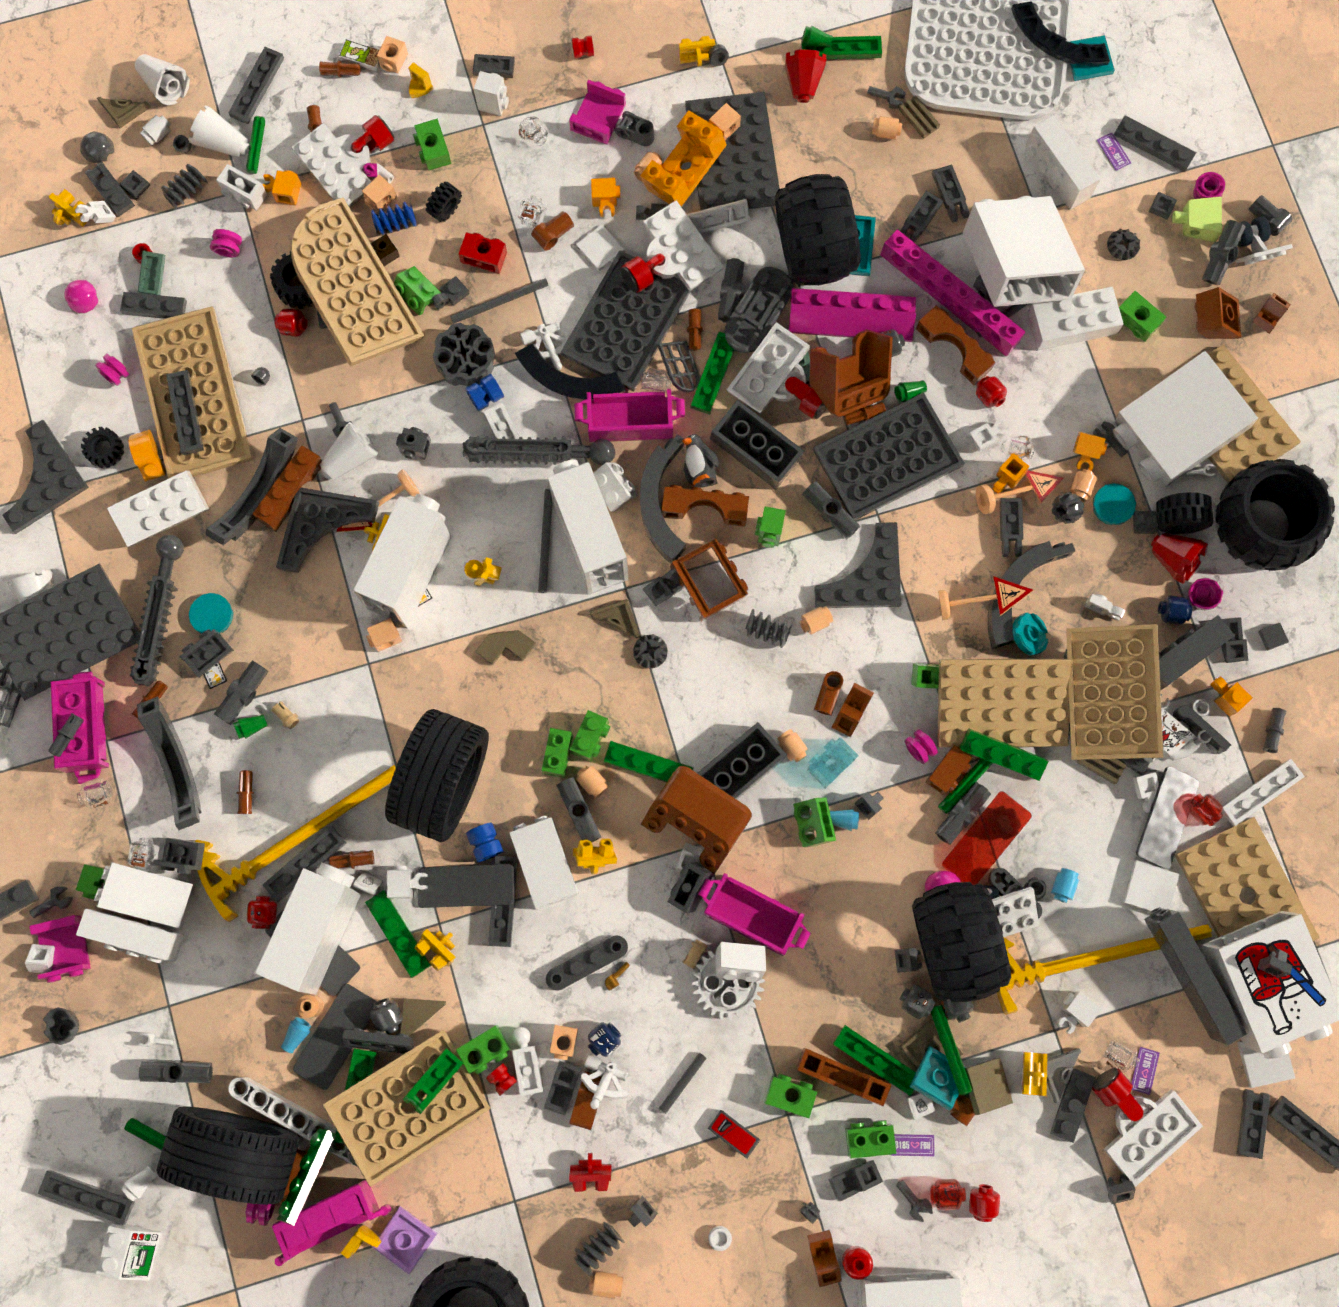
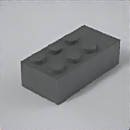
M739 400L734 403L716 425L710 436V440L774 489L780 486L804 454L803 449Z
M1219 615L1195 632L1193 629L1189 630L1159 652L1160 690L1170 685L1235 636Z
M757 722L697 774L735 799H739L780 764L787 754L760 723Z

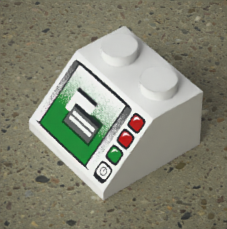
M115 1223L108 1226L96 1275L119 1280L149 1281L162 1232L128 1224L121 1225Z

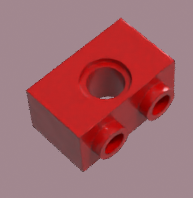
M466 232L458 255L462 264L500 274L507 255L506 244L499 239H489L479 233L471 234ZM483 249L488 250L486 253H479Z

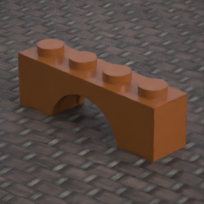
M936 305L919 320L916 330L929 343L947 341L959 349L962 355V367L959 372L971 384L975 386L992 370L995 364L992 355L980 348L978 342L973 337H969L964 332L963 327L950 318L946 310L940 309Z
M303 445L299 448L253 512V515L259 522L275 532L278 530L288 516L289 506L295 494L305 483L313 481L321 470L320 463L322 459L320 456Z
M679 485L665 486L662 515L667 518L683 519L692 508L709 506L720 513L724 524L745 527L749 496H745V494L740 492L725 494L721 490L708 492L698 487L683 489Z
M803 1048L796 1066L798 1071L883 1107L892 1085L806 1048Z

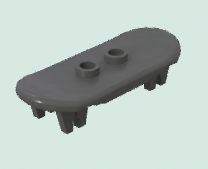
M765 267L760 269L725 326V338L733 350L740 353L754 352L776 323L791 298L792 288H794L792 280L784 271L775 267Z

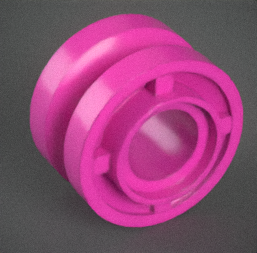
M1215 172L1203 173L1196 181L1193 190L1194 198L1222 197L1225 189L1224 178ZM1206 187H1210L1213 190H1207Z
M225 229L214 230L210 249L224 257H238L239 246L242 243L241 236Z
M106 353L103 356L105 362H97L95 367L107 381L118 386L121 383L120 377L126 378L129 373L121 362L114 356Z
M920 729L914 732L915 738L908 737L904 740L909 753L922 764L929 761L928 755L934 757L938 754L933 740Z
M247 1203L246 1222L254 1224L258 1220L259 1225L266 1226L272 1217L275 1204Z

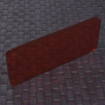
M1000 791L943 860V868L956 874L961 882H971L972 885L977 884L1032 817L1031 812L1007 793Z

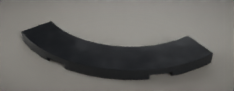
M1032 1L1012 5L1011 10L1019 28L1036 47L1046 54L1066 63L1081 66H1103L1109 64L1110 60L1105 43L1074 44L1068 42L1066 38L1054 31H1049L1043 25V21L1038 16Z
M534 343L515 352L522 366L536 381L558 394L571 398L587 399L586 392H591V398L593 399V394H613L626 391L617 371L596 378H580L568 375L554 368L541 355Z

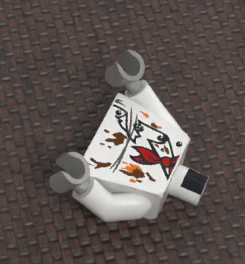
M1169 698L1161 704L1164 758L1158 759L1162 762L1167 759L1174 761L1186 758L1200 748L1199 745L1201 743H1208L1212 738L1209 737L1208 740L1202 741L1200 735L1206 731L1202 730L1194 740L1195 735L1163 709L1168 706ZM1143 758V759H1144L1145 761L1149 762V763H1153V761H1154L1156 758Z

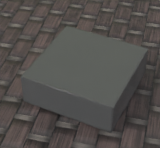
M134 170L119 184L135 199H138L150 186L149 182Z
M1158 192L1149 212L1168 220L1177 200Z
M1281 623L1258 631L1267 651L1289 642Z

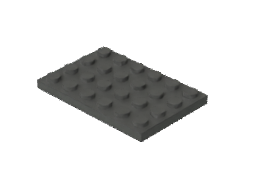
M765 92L685 101L686 113L689 110L708 122L726 103L741 115L740 127L725 140L727 146L697 185L700 211L743 199L747 200L748 209L775 206V195L780 188Z
M619 250L561 350V356L601 376L617 371L624 387L634 392L658 350L657 345L663 342L690 292L682 280L676 277L662 279L658 275L653 276V284L639 293L633 292L624 282L620 270L623 264L634 257Z
M924 393L813 447V451L848 514L854 520L963 467L965 464Z
M99 563L0 613V661L25 701L50 688L51 681L66 680L136 644V641L140 640V636L137 635L140 631L102 565Z

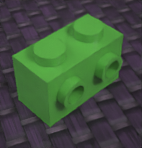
M764 506L763 516H758L755 535L759 536L757 543H762V546L768 548L779 545L786 510Z
M588 710L570 748L571 754L589 762L592 761L593 757L597 758L602 747L599 745L602 737L606 738L611 727L608 725V718Z
M887 1120L873 1121L871 1126H864V1122L851 1123V1128H845L849 1158L897 1154L894 1127L892 1124H887Z

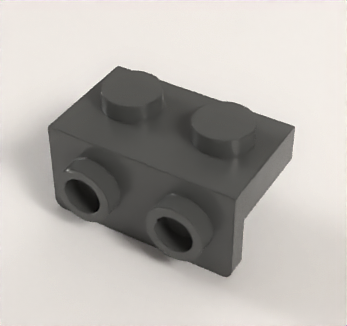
M206 630L199 636L201 640L194 645L193 643L187 645L182 649L183 654L179 656L199 678L234 651L218 630Z
M166 838L163 859H154L153 864L161 865V870L174 871L177 868V873L191 874V870H201L205 843Z

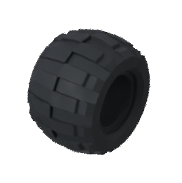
M814 174L797 178L787 183L785 188L778 189L775 195L776 216L790 279L796 284L804 283V285L819 286L837 282L849 276L850 272L857 271L860 265V245L854 209L846 182L840 176L832 177L830 174Z
M1287 459L1261 461L1240 471L1225 486L1219 498L1221 501L1216 508L1215 520L1219 524L1217 534L1221 543L1225 542L1230 549L1228 553L1234 559L1240 558L1245 562L1246 566L1257 570L1262 568L1269 571L1286 570L1289 567L1298 566L1307 561L1323 547L1325 539L1329 537L1334 524V517L1332 516L1335 511L1334 498L1329 496L1327 491L1329 486L1323 478L1319 479L1313 473L1314 469L1305 464L1299 466L1295 464L1294 460ZM1257 500H1268L1283 509L1289 523L1288 532L1283 540L1272 538L1258 528L1251 516L1250 503Z
M953 882L937 886L923 893V897L914 900L912 909L930 981L937 998L941 1001L950 999L951 1002H971L987 998L999 992L1000 987L1008 986L1011 979L1009 959L997 913L986 887L980 883L972 885L971 882Z
M464 1256L449 1262L446 1261L435 1268L422 1281L409 1307H447L451 1298L466 1288L484 1290L494 1298L498 1307H529L526 1293L523 1292L518 1283L519 1280L510 1270L507 1271L498 1265V1262L489 1258L482 1259L475 1258L474 1256Z

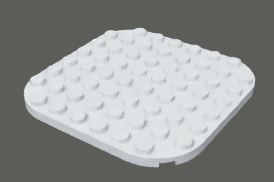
M913 0L904 70L908 89L924 105L939 110L1018 120H1032L1048 114L1057 106L1064 92L1067 63L1046 54L1036 47L1019 28L1011 8L1013 4L1032 1L1038 16L1043 21V25L1049 31H1054L1069 42L1072 18L1071 0Z

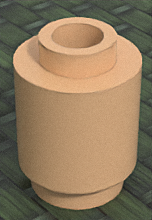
M874 117L872 134L877 135L876 137L896 140V135H901L902 123H899L898 118Z
M647 152L635 166L634 175L641 182L643 181L640 175L651 160L660 165L663 164L662 158L658 153Z
M1087 469L1076 472L1070 492L1077 494L1081 502H1086L1091 497L1097 480L1094 472Z
M826 606L823 608L818 607L802 615L800 625L805 633L808 632L812 635L830 626V623L833 622V617Z
M790 729L777 738L780 742L778 745L787 754L790 762L795 760L797 763L807 756L805 752L808 748L797 732L794 733Z
M586 765L577 773L579 777L576 781L590 796L593 795L595 799L608 789L607 781L594 766L588 767Z
M304 995L297 1001V1012L304 1018L317 1017L323 1010V1001L316 995ZM308 1002L311 1004V1009L309 1011L307 1010Z
M596 1271L595 1276H590L589 1290L593 1291V1296L612 1299H615V1296L621 1297L623 1277H618V1274Z

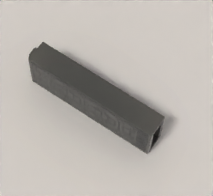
M1161 907L1150 911V916L1144 920L1210 1038L1229 1045L1247 1035L1180 913Z

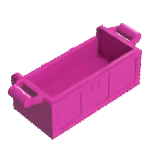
M667 389V397H665V391L593 394V400L591 392H586L587 399L574 404L575 421L588 425L589 442H595L598 439L609 441L673 439V421L685 417L684 399L671 396V389ZM672 401H676L677 416H672ZM583 405H587V419H583Z
M92 671L73 675V679L51 681L53 742L59 734L58 730L63 728L71 713L84 720L73 737L75 739L69 742L61 756H54V769L65 773L74 772L79 784L98 782L101 769L109 768V763L105 762L107 760L103 699L105 682L95 676L93 677ZM96 770V774L80 776L81 771Z
M726 873L723 874L721 880H709L706 878L698 893L708 905L703 915L781 956L786 954L789 947L803 949L811 934L801 923L805 914L798 913L779 901L756 891L754 888L732 877H728ZM713 884H718L711 900L706 899ZM800 927L803 930L794 945L791 942Z
M363 1180L302 1209L294 1226L281 1221L272 1226L282 1254L275 1259V1264L282 1266L297 1254L367 1220L370 1221L380 1215L385 1216L391 1211V1206L385 1204L379 1209L371 1187L368 1186L366 1180Z

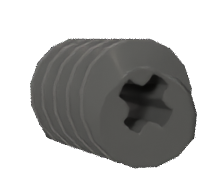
M190 164L186 165L187 171L180 170L181 177L174 175L175 182L171 180L167 182L169 188L164 185L161 187L165 198L177 210L176 202L185 204L182 199L183 196L190 199L189 191L196 194L195 186L203 188L201 180L208 183L205 177Z
M752 609L745 629H747V636L755 632V639H759L763 635L764 642H767L771 637L772 645H775L779 640L780 648H783L787 642L792 625L788 628L786 620L779 625L778 617L771 622V615L769 614L763 619V612L761 611L755 616V610Z
M603 1222L604 1231L596 1229L597 1238L589 1235L591 1244L582 1242L583 1251L575 1248L577 1257H574V1259L589 1276L592 1275L591 1267L594 1269L599 1268L598 1260L605 1263V1254L608 1256L613 1255L611 1247L618 1250L620 1248L619 1241L625 1243L618 1232L606 1222Z

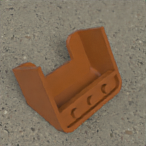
M867 329L861 331L852 340V355L839 359V356L827 353V350L822 347L810 350V385L830 414L841 417L887 397L890 391L893 337Z
M680 766L674 771L658 794L640 825L651 832L660 833L669 823L704 847L699 857L700 863L704 868L715 874L751 820L752 813L746 805L686 766Z

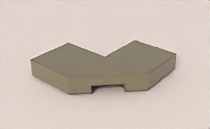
M519 630L488 634L475 652L492 665H494L505 649H508L524 661L535 647L536 642Z

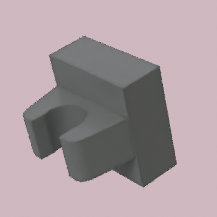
M1156 511L1134 512L1133 528L1135 534H1155L1157 532Z
M867 792L854 804L869 820L882 809L878 803L884 798L879 792L873 796Z
M916 948L895 950L897 973L919 971V968H922V963L917 961V955L921 954L920 950H916Z
M1277 949L1276 953L1272 951L1269 957L1260 959L1257 968L1276 978L1290 975L1292 965L1286 963L1288 954Z
M1124 1174L1120 1175L1121 1184H1115L1112 1177L1108 1178V1198L1111 1205L1134 1199L1136 1189L1133 1182L1129 1181Z
M642 1195L631 1207L633 1214L628 1221L633 1227L640 1222L646 1227L658 1213Z

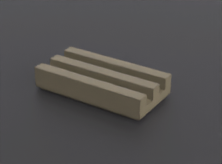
M916 95L911 100H907L904 105L899 106V111L923 139L940 127V123ZM907 108H909L915 114L916 118L926 127L927 131L920 125V123L914 118V116L909 112Z
M1090 759L1114 773L1115 776L1113 777L1085 760H1077L1076 762L1114 785L1117 784L1119 777L1127 766L1117 759L1104 760L1115 765L1118 769L1100 759Z

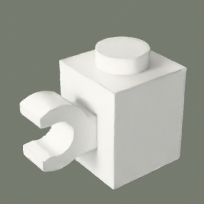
M394 866L393 870H387V898H413V889H428L427 885L421 886L419 884V879L428 877V874L418 873L413 878V871L407 870V866Z
M1070 992L1063 1000L1065 1005L1061 1009L1069 1016L1059 1018L1057 1025L1061 1026L1067 1021L1069 1028L1066 1033L1071 1034L1074 1032L1077 1023L1082 1027H1089L1102 1009L1081 992Z

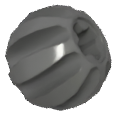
M1071 492L1061 493L1052 503V514L1055 515L1057 521L1064 524L1075 523L1083 515L1084 503L1081 502L1077 494H1072Z

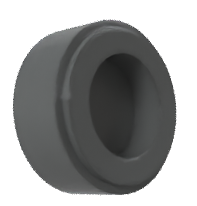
M721 44L714 45L708 52L709 61L714 66L725 64L729 58L726 47Z

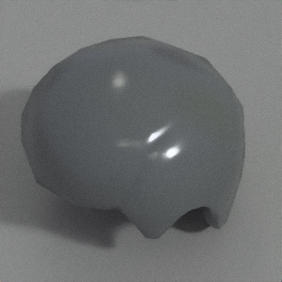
M93 131L82 138L80 152L89 162L107 161L110 153H114V144L105 134Z
M58 1007L50 1010L43 1019L46 1023L44 1034L54 1044L63 1045L71 1042L79 1030V1020L75 1013L70 1010Z

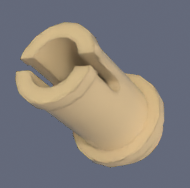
M282 701L279 704L276 703L271 709L283 722L285 728L292 729L298 724V715L296 713L293 714Z
M698 939L691 943L693 946L682 961L692 969L696 968V964L703 953H707L706 948L708 946Z

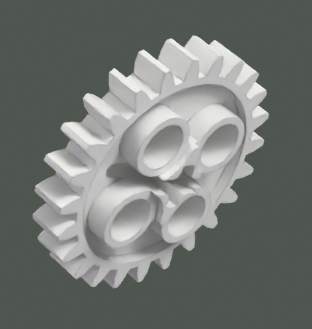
M709 950L708 955L710 958L707 959L702 956L701 959L704 964H696L700 972L693 973V976L697 977L698 981L692 982V985L699 988L693 993L701 995L697 1002L705 1001L706 1004L703 1009L706 1010L711 1007L712 1016L718 1011L720 1019L723 1018L724 1013H727L729 1020L732 1019L733 1013L738 1018H741L740 1011L742 1010L749 1014L747 1007L750 1005L756 1008L753 1000H761L757 992L765 990L759 987V983H763L765 980L761 979L757 982H750L749 987L742 988L738 984V979H734L732 981L734 986L732 988L730 986L726 987L719 997L715 998L714 994L725 982L723 977H716V954L714 955ZM710 976L716 977L719 981L718 987L714 990L709 989L706 985V980ZM726 992H732L735 995L736 999L732 1005H726L723 1002V995Z

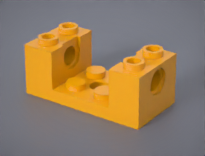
M689 110L676 126L681 140L664 163L660 165L651 160L640 175L647 191L668 204L677 200L681 207L727 146L721 129ZM684 163H691V167L689 169H681Z

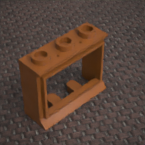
M716 538L671 562L669 566L671 570L675 569L679 576L678 581L681 587H685L689 593V601L692 606L695 605L701 614L699 617L701 622L748 595L746 582L743 579H739L735 563L732 560L729 561L724 544L718 542ZM712 548L738 594L709 609L684 563Z

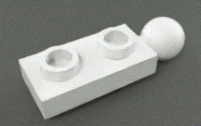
M503 402L484 411L497 439H502L503 436L506 439L514 437V439L520 438Z
M524 1027L517 1028L512 1035L514 1043L519 1046V1049L512 1050L520 1096L543 1092L535 1046L528 1047L527 1043L530 1041L531 1035L529 1030Z

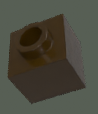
M387 234L370 243L383 266L400 257L397 248Z

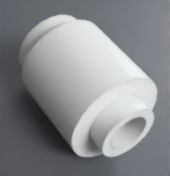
M155 115L142 127L143 130L140 134L150 145H153L154 143H159L171 131L169 128L171 124L164 116L158 117Z

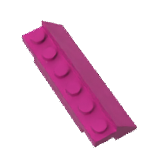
M792 288L789 331L794 334L854 338L857 333L866 329L878 333L894 329L898 334L903 335L905 342H912L916 319V297Z

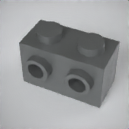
M687 862L682 868L680 877L672 888L667 902L685 913L695 912L702 899L698 893L706 878L711 880L714 874L698 862Z

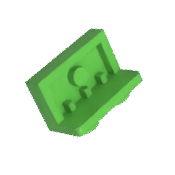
M415 266L397 274L394 285L403 300L418 315L423 314L425 307L434 302L432 298L441 293Z

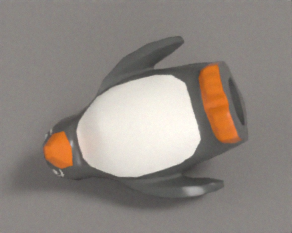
M697 434L689 435L683 440L687 448L684 463V473L687 481L699 488L718 484L716 479V467L719 466L717 455Z

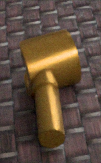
M625 962L617 972L605 979V985L609 991L620 985L616 978L621 976L630 966L628 962Z

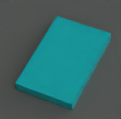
M855 215L860 245V265L857 271L850 272L849 274L870 276L876 217Z

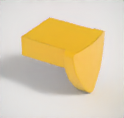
M413 62L408 67L412 78L409 85V94L411 98H418L428 94L434 88L428 72Z
M363 1225L355 1232L341 1254L348 1259L356 1253L363 1242L378 1248L382 1241L372 1230Z

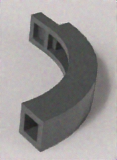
M279 428L267 438L262 459L250 483L235 504L206 529V536L224 546L231 539L236 541L256 521L253 512L291 461L296 448L297 437Z
M678 434L674 439L670 438L664 446L665 450L659 445L655 448L645 466L640 486V507L645 530L657 551L670 564L677 560L685 551L686 543L678 538L667 525L660 510L658 491L666 468L684 447V438Z
M1050 541L1039 544L1013 562L1001 579L1020 585L1021 581L1034 569L1044 564L1070 557L1075 552L1073 543L1066 545L1065 542L1054 545L1052 549ZM997 599L990 601L988 610V635L991 648L995 649L1012 644L1015 641L1012 633V608L1000 616Z
M158 697L137 704L138 719L153 744L167 780L172 799L175 826L178 830L199 823V814L202 811L194 777L183 746L163 704Z

